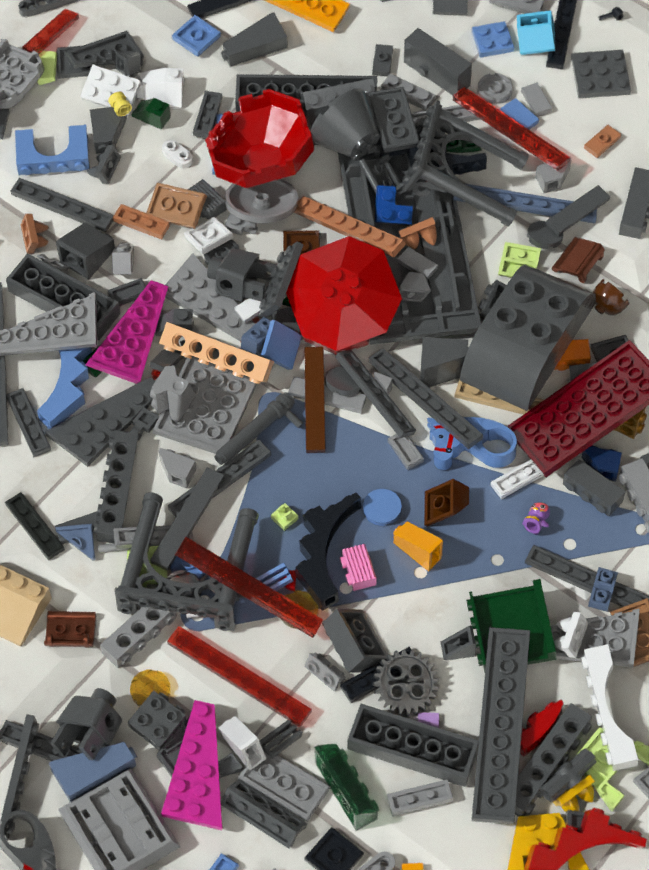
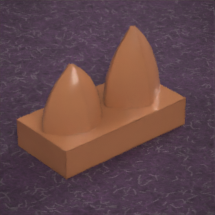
M25 214L21 222L26 253L34 254L36 248H41L49 242L44 237L37 235V233L44 232L49 227L42 222L34 220L32 214Z
M431 217L400 230L399 235L405 244L413 249H417L419 244L418 233L421 234L426 242L434 246L437 239L435 221Z

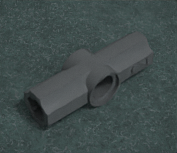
M586 748L580 751L570 762L564 763L555 771V775L540 788L541 794L545 799L554 802L563 792L575 786L582 779V775L597 763L596 757Z

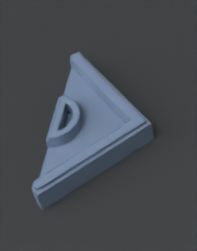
M92 524L56 527V532L92 561L95 560Z

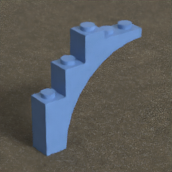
M91 347L59 350L61 356L59 379L48 400L37 410L39 421L48 429L64 422L85 404V394L79 386L89 379L88 367L85 366L86 364L82 360L92 352Z

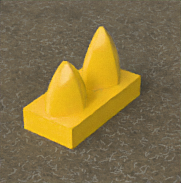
M591 775L582 776V779L575 786L563 792L553 803L555 806H561L565 812L567 810L580 812L576 795L584 801L593 802L594 790L592 783L595 781Z

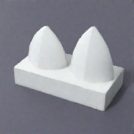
M573 612L572 617L557 622L558 627L566 632V635L554 640V644L559 650L564 651L568 657L572 658L577 657L589 623L581 613Z

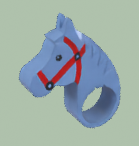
M463 417L483 434V440L468 450L433 418H427L430 440L435 445L434 465L440 470L449 469L452 466V459L458 457L463 451H468L487 466L494 468L505 467L512 463L516 457L517 438L512 430L499 422L479 417ZM502 440L508 443L511 448L503 453H492L486 450L483 444L486 441Z

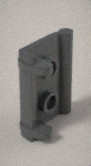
M389 154L383 155L378 159H362L359 161L375 193L378 185L395 186L396 197L404 193L402 191L404 183H400L391 167L389 160L392 157Z

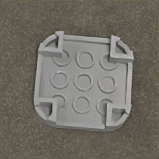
M2 38L0 42V109H6L20 102L44 72V66L36 51L33 50L32 53L10 45L7 39Z

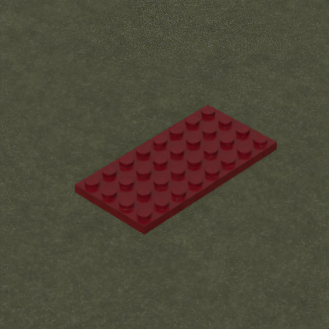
M629 340L507 427L514 432L517 444L542 474L548 477L649 405V360Z

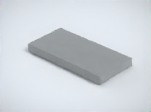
M264 752L266 760L250 771L245 766L238 779L307 822L330 790L329 785L279 755L271 758Z

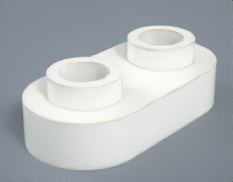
M168 140L163 143L162 153L168 160L179 168L191 166L193 162L191 152L174 140Z

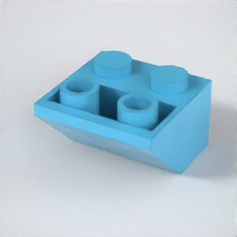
M551 10L517 15L520 55L555 51V28Z

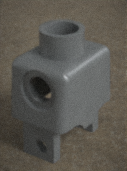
M232 248L224 259L211 258L207 269V277L216 280L215 291L219 295L243 302L246 297L262 301L265 295V283L257 282V279L271 281L272 277L267 272L272 273L277 264L259 260L260 255L258 253Z
M96 688L91 697L76 695L70 700L57 719L60 728L50 742L60 756L67 754L73 742L81 743L79 749L89 760L95 759L102 746H110L122 723L121 716L113 708L116 698L107 690Z

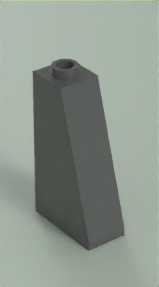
M272 12L223 43V51H221L222 58L231 67L288 48L287 35L276 14Z

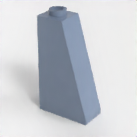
M125 742L101 748L94 760H89L84 753L51 761L49 766L68 800L71 802L130 767H136L135 758H137V755L132 747L128 748Z

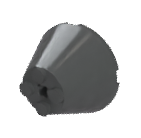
M353 89L338 96L328 104L330 108L323 115L321 113L318 115L312 125L310 132L312 140L316 144L351 157L355 161H358L367 153L372 154L377 149L376 144L381 137L370 96L362 89Z

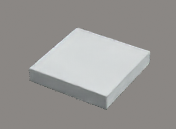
M215 217L197 225L196 229H190L184 233L185 238L203 255L234 238L233 233Z

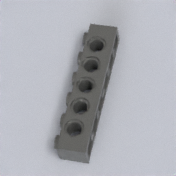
M115 430L114 437H110L109 448L112 449V452L107 454L106 465H109L108 471L104 470L103 482H106L105 488L101 487L100 499H103L102 505L98 504L97 516H100L99 522L95 521L94 533H97L96 541L115 543L114 528H123L138 434ZM120 468L122 471H116L115 469ZM112 485H118L119 488H114ZM109 502H115L116 505H110ZM112 518L115 521L107 522L105 519Z
M572 703L518 775L515 808L517 816H525L526 813L530 814L533 811L536 799L543 797L540 788L555 775V771L560 766L568 762L571 750L575 751L581 743V736L583 734L587 735L592 728V724H590L592 716ZM567 728H573L576 732H568ZM561 743V744H563L565 747H564V748H558V747L555 746V744ZM551 759L554 763L547 764L544 760ZM540 775L542 779L535 780L532 776ZM529 791L531 795L524 796L521 792Z

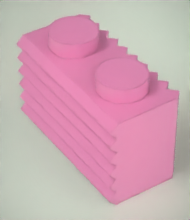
M362 544L343 549L340 563L342 569L346 568L347 570L345 577L348 586L351 585L353 591L375 586L376 575L366 545Z

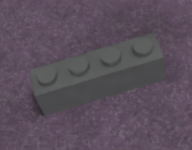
M637 167L634 169L619 235L640 239L641 233L646 232L648 222H645V218H649V170Z

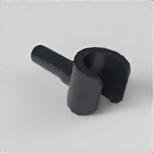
M615 7L610 13L598 16L600 21L614 16L616 20H621L624 16L621 8Z

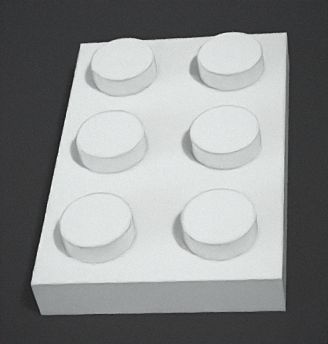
M92 65L80 97L105 107H111L108 103L109 97L113 93L120 91L124 93L126 100L133 107L142 82L138 79Z

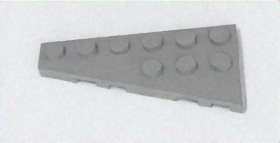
M193 253L165 284L168 286L165 298L184 309H192L194 315L240 342L242 335L255 325L252 320L247 323L242 321L234 310V307L238 305L234 299L216 293V280L207 277V268Z
M93 292L88 297L81 300L76 299L69 305L59 306L37 315L30 321L20 322L17 326L8 330H1L0 356L97 347L96 293Z
M640 609L627 613H614V615L606 617L587 618L586 620L589 623L577 657H568L564 651L559 650L555 646L556 659L582 662L581 657H584V649L608 644L613 665L634 667ZM557 624L552 625L553 640L566 635V632L561 630Z

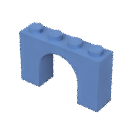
M86 125L68 126V147L65 151L55 156H45L37 152L33 129L15 130L18 175L89 170V147Z

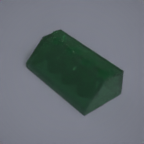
M337 744L315 746V764L330 786L331 791L355 831L378 820L379 807L375 800H370L367 795L369 791L363 782H359L355 767L348 764V757L344 749H339Z

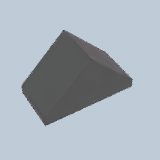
M468 626L440 641L443 659L446 661L475 657L476 643L472 626Z

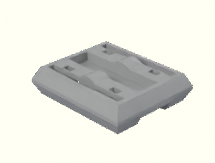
M131 767L58 809L94 870H107L93 849L95 846H98L101 853L105 854L114 870H144L164 856L180 848L179 843ZM126 784H129L132 791L136 793L137 799L144 807L145 812L141 811L125 786ZM78 812L81 814L91 831L93 842H89L74 814ZM148 815L158 833L162 835L163 842H160L145 817Z

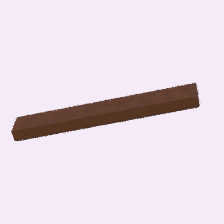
M323 346L305 347L306 453L326 452Z

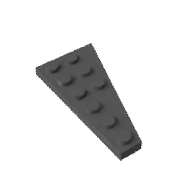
M149 377L45 431L46 436L88 467L109 447L110 437H114L115 430L125 431L133 423V419L143 407L147 409L151 405L153 398L150 397V392L155 380Z

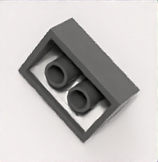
M336 609L322 622L326 634L330 637L335 651L341 657L343 665L349 673H362L380 663L382 659H387V653L363 610Z

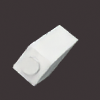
M236 716L226 720L218 727L223 739L249 771L266 760L256 735Z

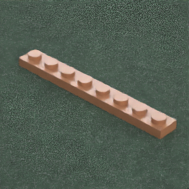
M305 196L298 201L294 212L342 235L351 236L382 249L385 254L395 257L406 245L401 238Z

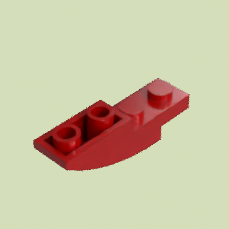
M562 700L556 703L551 702L543 711L539 713L534 712L528 717L526 729H522L520 748L522 757L536 749L558 722L564 702Z

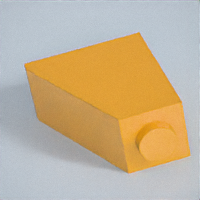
M408 521L395 529L393 543L428 572L442 559L443 540Z

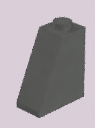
M112 107L90 109L95 152L100 154L105 151L107 145L116 146L127 117L126 115L122 117L117 116Z

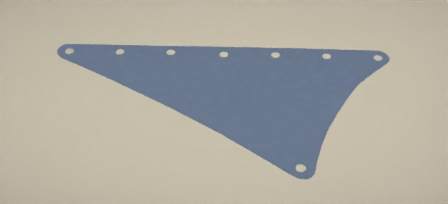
M269 392L264 394L259 400L258 415L281 393ZM294 398L295 404L291 411L303 422V425L297 428L284 415L257 436V440L259 439L270 450L271 456L252 469L239 512L243 508L253 509L259 514L257 524L254 525L241 576L248 598H241L234 604L235 625L320 609L297 578L295 591L282 587L261 600L256 597L250 581L282 563L286 564L288 570H296L295 567L301 561L307 560L300 552L299 540L305 535L310 534L304 526L303 514L319 505L323 510H326L328 506L335 505L342 501L344 497L356 492L361 497V509L348 517L338 528L327 552V570L334 586L338 590L339 602L330 607L529 568L532 566L525 564V560L533 545L570 560L649 544V533L639 535L635 531L637 525L645 523L643 518L639 517L635 511L618 507L610 516L599 512L589 502L582 500L580 496L533 482L501 499L490 484L491 481L504 475L503 473L455 458L452 459V466L449 469L440 470L434 465V451L417 445L415 446L423 456L424 462L407 470L388 443L390 436L325 411L326 452L306 453L305 402ZM451 479H455L469 487V505L454 516L428 527L424 526L426 490ZM376 489H388L396 493L402 504L399 518L394 523L391 522L386 526L374 525L369 522L363 512V502L368 493ZM543 502L550 509V515L545 520L549 527L542 526L540 533L535 535L527 531L522 522L528 516L529 510L534 503ZM284 503L299 518L285 531L271 519V514ZM239 512L223 553L214 567L226 564ZM407 521L443 540L442 559L429 572L427 571V575L424 578H417L414 575V570L422 566L393 543L395 529ZM566 539H573L576 542V547L572 550H567L563 542ZM365 544L376 575V585L356 591L352 589L351 593L343 594L340 591V585L346 582L345 574H347L346 568L342 569L340 563L342 550ZM499 554L504 558V562L502 565L495 566L491 562V557ZM209 574L204 579V581L211 579ZM268 585L259 591L262 592L263 590L269 588L272 585ZM210 589L202 591L201 596L207 595L211 599L215 596V593ZM272 596L278 599L279 602L275 608H269L266 605L268 597ZM186 614L180 615L183 624L190 630L203 631L215 628L214 618L212 617L203 618L201 621H194L192 618H187Z

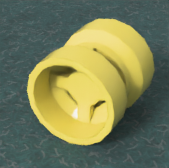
M115 92L108 99V103L114 108L117 116H125L132 109V105L126 100L123 92Z

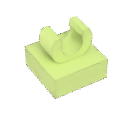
M286 503L282 504L271 514V519L284 531L299 519L298 515Z

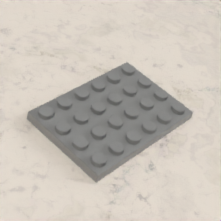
M198 343L196 345L195 349L197 353H199L202 350L201 343ZM215 349L213 351L214 359H217L219 357L220 353L218 349ZM235 355L230 358L232 366L237 362ZM192 356L191 359H186L179 377L186 379L195 391V398L179 422L170 418L169 408L161 412L153 428V434L216 454L223 445L233 438L257 384L249 381L250 377L244 375L241 378L232 375V370L226 369L225 372L216 369V364L209 362V365L198 362L199 358ZM253 362L247 364V370L251 372L254 369Z

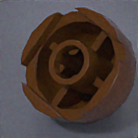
M602 279L593 290V293L596 295V306L594 308L601 315L604 313L613 316L625 310L630 303L628 299L626 301L622 299L624 295L610 282L604 284L605 280Z

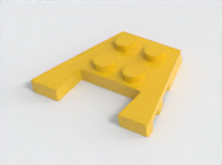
M560 813L518 816L507 870H524L523 858L528 857L531 845H538V842L550 845L552 850L558 828L565 827V822ZM580 852L567 860L568 870H589Z

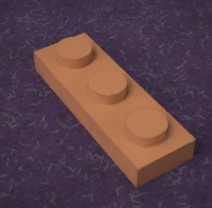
M123 204L119 206L113 216V222L161 240L170 227V222Z

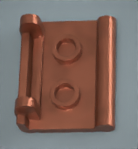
M574 237L552 266V270L578 276L579 281L585 283L587 280L586 275L597 260L603 259L604 247L600 243Z
M48 611L44 645L49 647H93L96 612Z

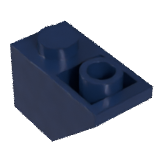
M594 445L582 452L581 458L588 466L608 480L616 482L621 452L613 449H601Z

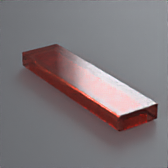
M64 9L22 46L23 50L30 53L34 50L40 54L79 19V14Z

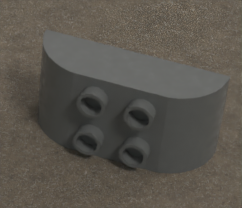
M522 265L514 273L475 333L463 362L460 381L528 411L596 304V295L532 266Z

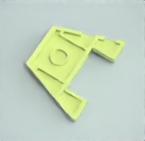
M599 727L580 751L586 748L596 757L597 763L584 775H591L595 781L592 783V786L607 807L613 812L623 800L624 794L608 783L617 771H613L612 765L607 763L605 753H608L607 745L603 746L600 734L603 733V729ZM633 741L638 759L649 766V746L644 745L640 741Z

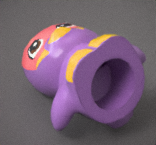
M543 502L532 505L528 516L522 522L527 531L538 535L542 526L549 527V524L545 521L550 515L548 505Z

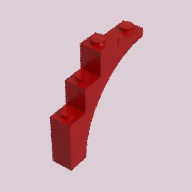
M593 808L592 810L585 811L579 832H577L578 829L570 825L558 828L552 850L550 845L538 842V845H531L524 870H558L567 860L593 846L620 844L644 848L647 839L641 837L642 834L637 831L630 830L626 832L621 830L622 826L614 823L608 825L610 816L604 815L605 811Z

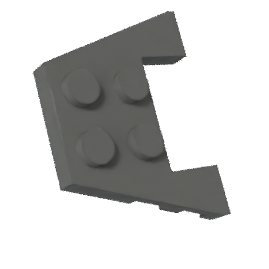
M190 716L187 720L183 721L178 731L170 737L157 753L158 760L171 777ZM232 753L218 762L219 778L243 770Z

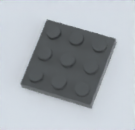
M623 50L571 54L578 99L631 94Z

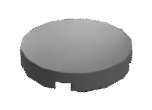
M495 73V75L487 74L478 82V94L482 100H488L490 104L504 103L512 95V83L508 77L500 73Z

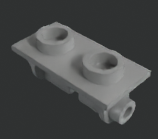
M310 653L304 667L325 685L336 691L338 683H343L346 679L344 673L334 665L329 668L330 662L321 653Z

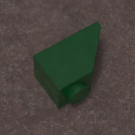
M156 98L140 102L131 116L162 130L171 118L170 106Z

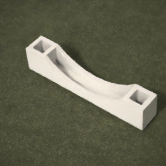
M607 644L584 649V657H581L583 669L588 670L589 676H586L588 688L593 690L594 695H591L592 705L598 709L599 714L595 715L598 726H602L603 733L600 734L603 746L607 745L608 753H605L607 763L612 765L613 771L638 766V757L633 739L616 725L606 703V686L613 671V661L609 646Z

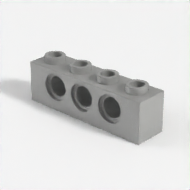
M142 607L100 644L102 654L117 668L126 665L137 651L140 652L146 647L148 641L156 638L166 625H171L175 621L176 611H162L159 608ZM152 617H159L157 620H150ZM137 630H144L143 633H136ZM123 643H130L126 647L121 646Z

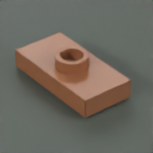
M606 125L584 145V149L598 158L621 138V134L611 126Z

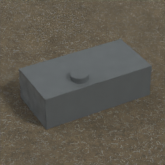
M419 28L404 40V63L416 70L421 76H425L456 98L470 87L472 63Z

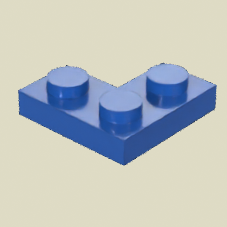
M378 185L376 189L375 222L412 225L413 206L395 205L396 187Z

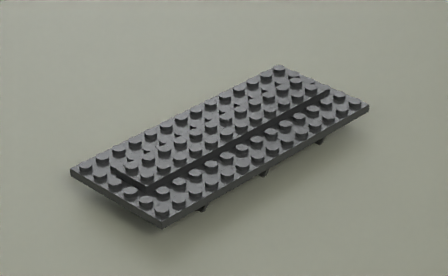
M414 123L418 134V123ZM381 139L376 144L377 149L372 154L367 153L358 161L338 153L348 216L398 238H401L399 235L400 230L433 217L436 224L437 239L435 245L433 246L426 242L421 234L418 233L419 244L417 249H413L438 265V269L427 280L431 292L422 302L401 301L387 333L369 339L370 345L423 339V337H440L477 332L481 321L457 201L453 200V195L448 192L444 193L431 189L427 196H418L412 188L410 192L406 191L395 199V205L413 206L412 225L375 222L376 193L359 161L362 159H378L389 153H384ZM407 153L391 156L392 158L389 160L400 183H402L405 174L411 172ZM407 245L395 257L385 254L397 286L406 274L412 272L397 263V259L409 247Z

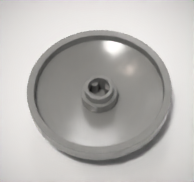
M283 179L249 188L231 184L226 191L227 209L237 218L252 223L281 221L292 215L298 205L296 189Z

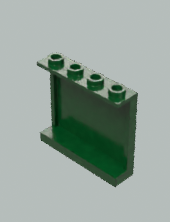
M541 579L532 580L533 586L473 596L472 591L469 592L470 599L466 600L468 612H473L470 622L472 628L476 629L477 632L474 638L476 648L479 647L481 653L477 654L479 666L484 668V673L486 669L489 627L530 630L528 665L556 660V650Z

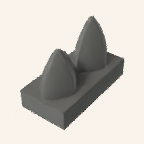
M107 145L105 151L96 157L99 164L87 170L90 176L99 178L102 184H109L121 158L114 145Z

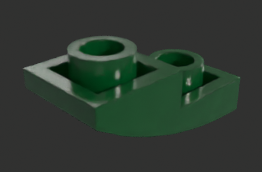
M454 140L446 145V151L451 153L482 151L480 146L466 140Z

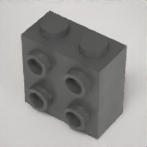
M153 690L130 718L128 727L160 751L170 737L181 727V724L186 719V715L184 714L185 710L179 705L173 706L168 702L169 698L162 692L158 694Z

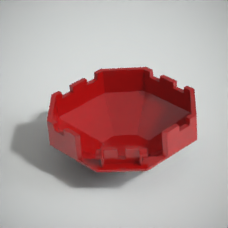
M271 89L263 90V95L253 97L252 94L241 96L238 99L241 111L235 113L230 111L224 112L219 123L209 131V135L205 139L216 177L241 187L249 188L296 175L314 151L312 135L299 99Z
M351 236L301 254L286 291L304 341L316 347L323 346L325 351L335 355L338 352L364 347L369 344V339L387 333L402 301L384 250Z

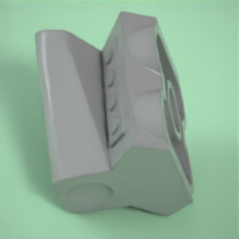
M175 365L165 366L153 384L150 392V397L153 398L151 406L156 409L158 414L169 408L170 418L179 422L195 398V391L186 379L177 375Z

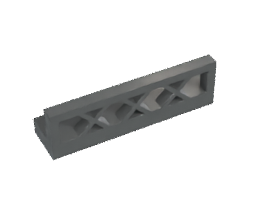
M240 779L227 788L221 801L222 806L287 848L293 846L297 835L307 825V822Z

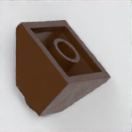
M451 479L426 490L424 526L428 527L454 516L469 505V487L455 479Z

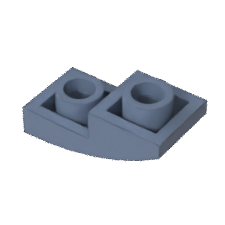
M601 567L598 568L588 607L608 611L618 572Z

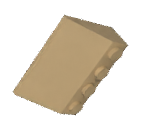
M0 565V637L21 647L52 597L48 587Z

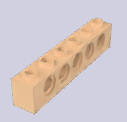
M166 322L159 344L165 345V350L175 352L176 349L181 351V356L190 359L192 356L199 358L198 362L209 365V362L216 364V369L225 372L226 369L232 370V375L241 378L244 375L250 377L249 381L256 384L261 382L267 383L274 361L169 322ZM183 336L185 344L180 346L179 339ZM198 343H201L202 350L199 353H197L195 349L196 345ZM215 349H218L220 353L217 359L213 358V351ZM235 355L237 362L232 366L230 358ZM249 362L254 364V369L251 372L247 370Z

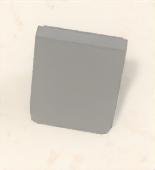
M375 372L374 378L389 395L392 390V378Z

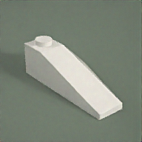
M162 68L129 75V77L142 82L136 98L143 101L156 98L169 104L170 109H182L185 82L183 68Z

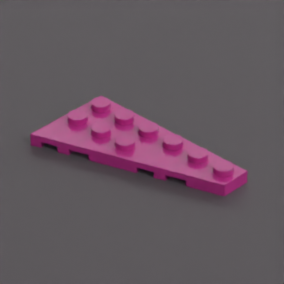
M151 280L85 366L135 384L139 383L168 286Z
M195 700L161 816L222 830L215 704Z

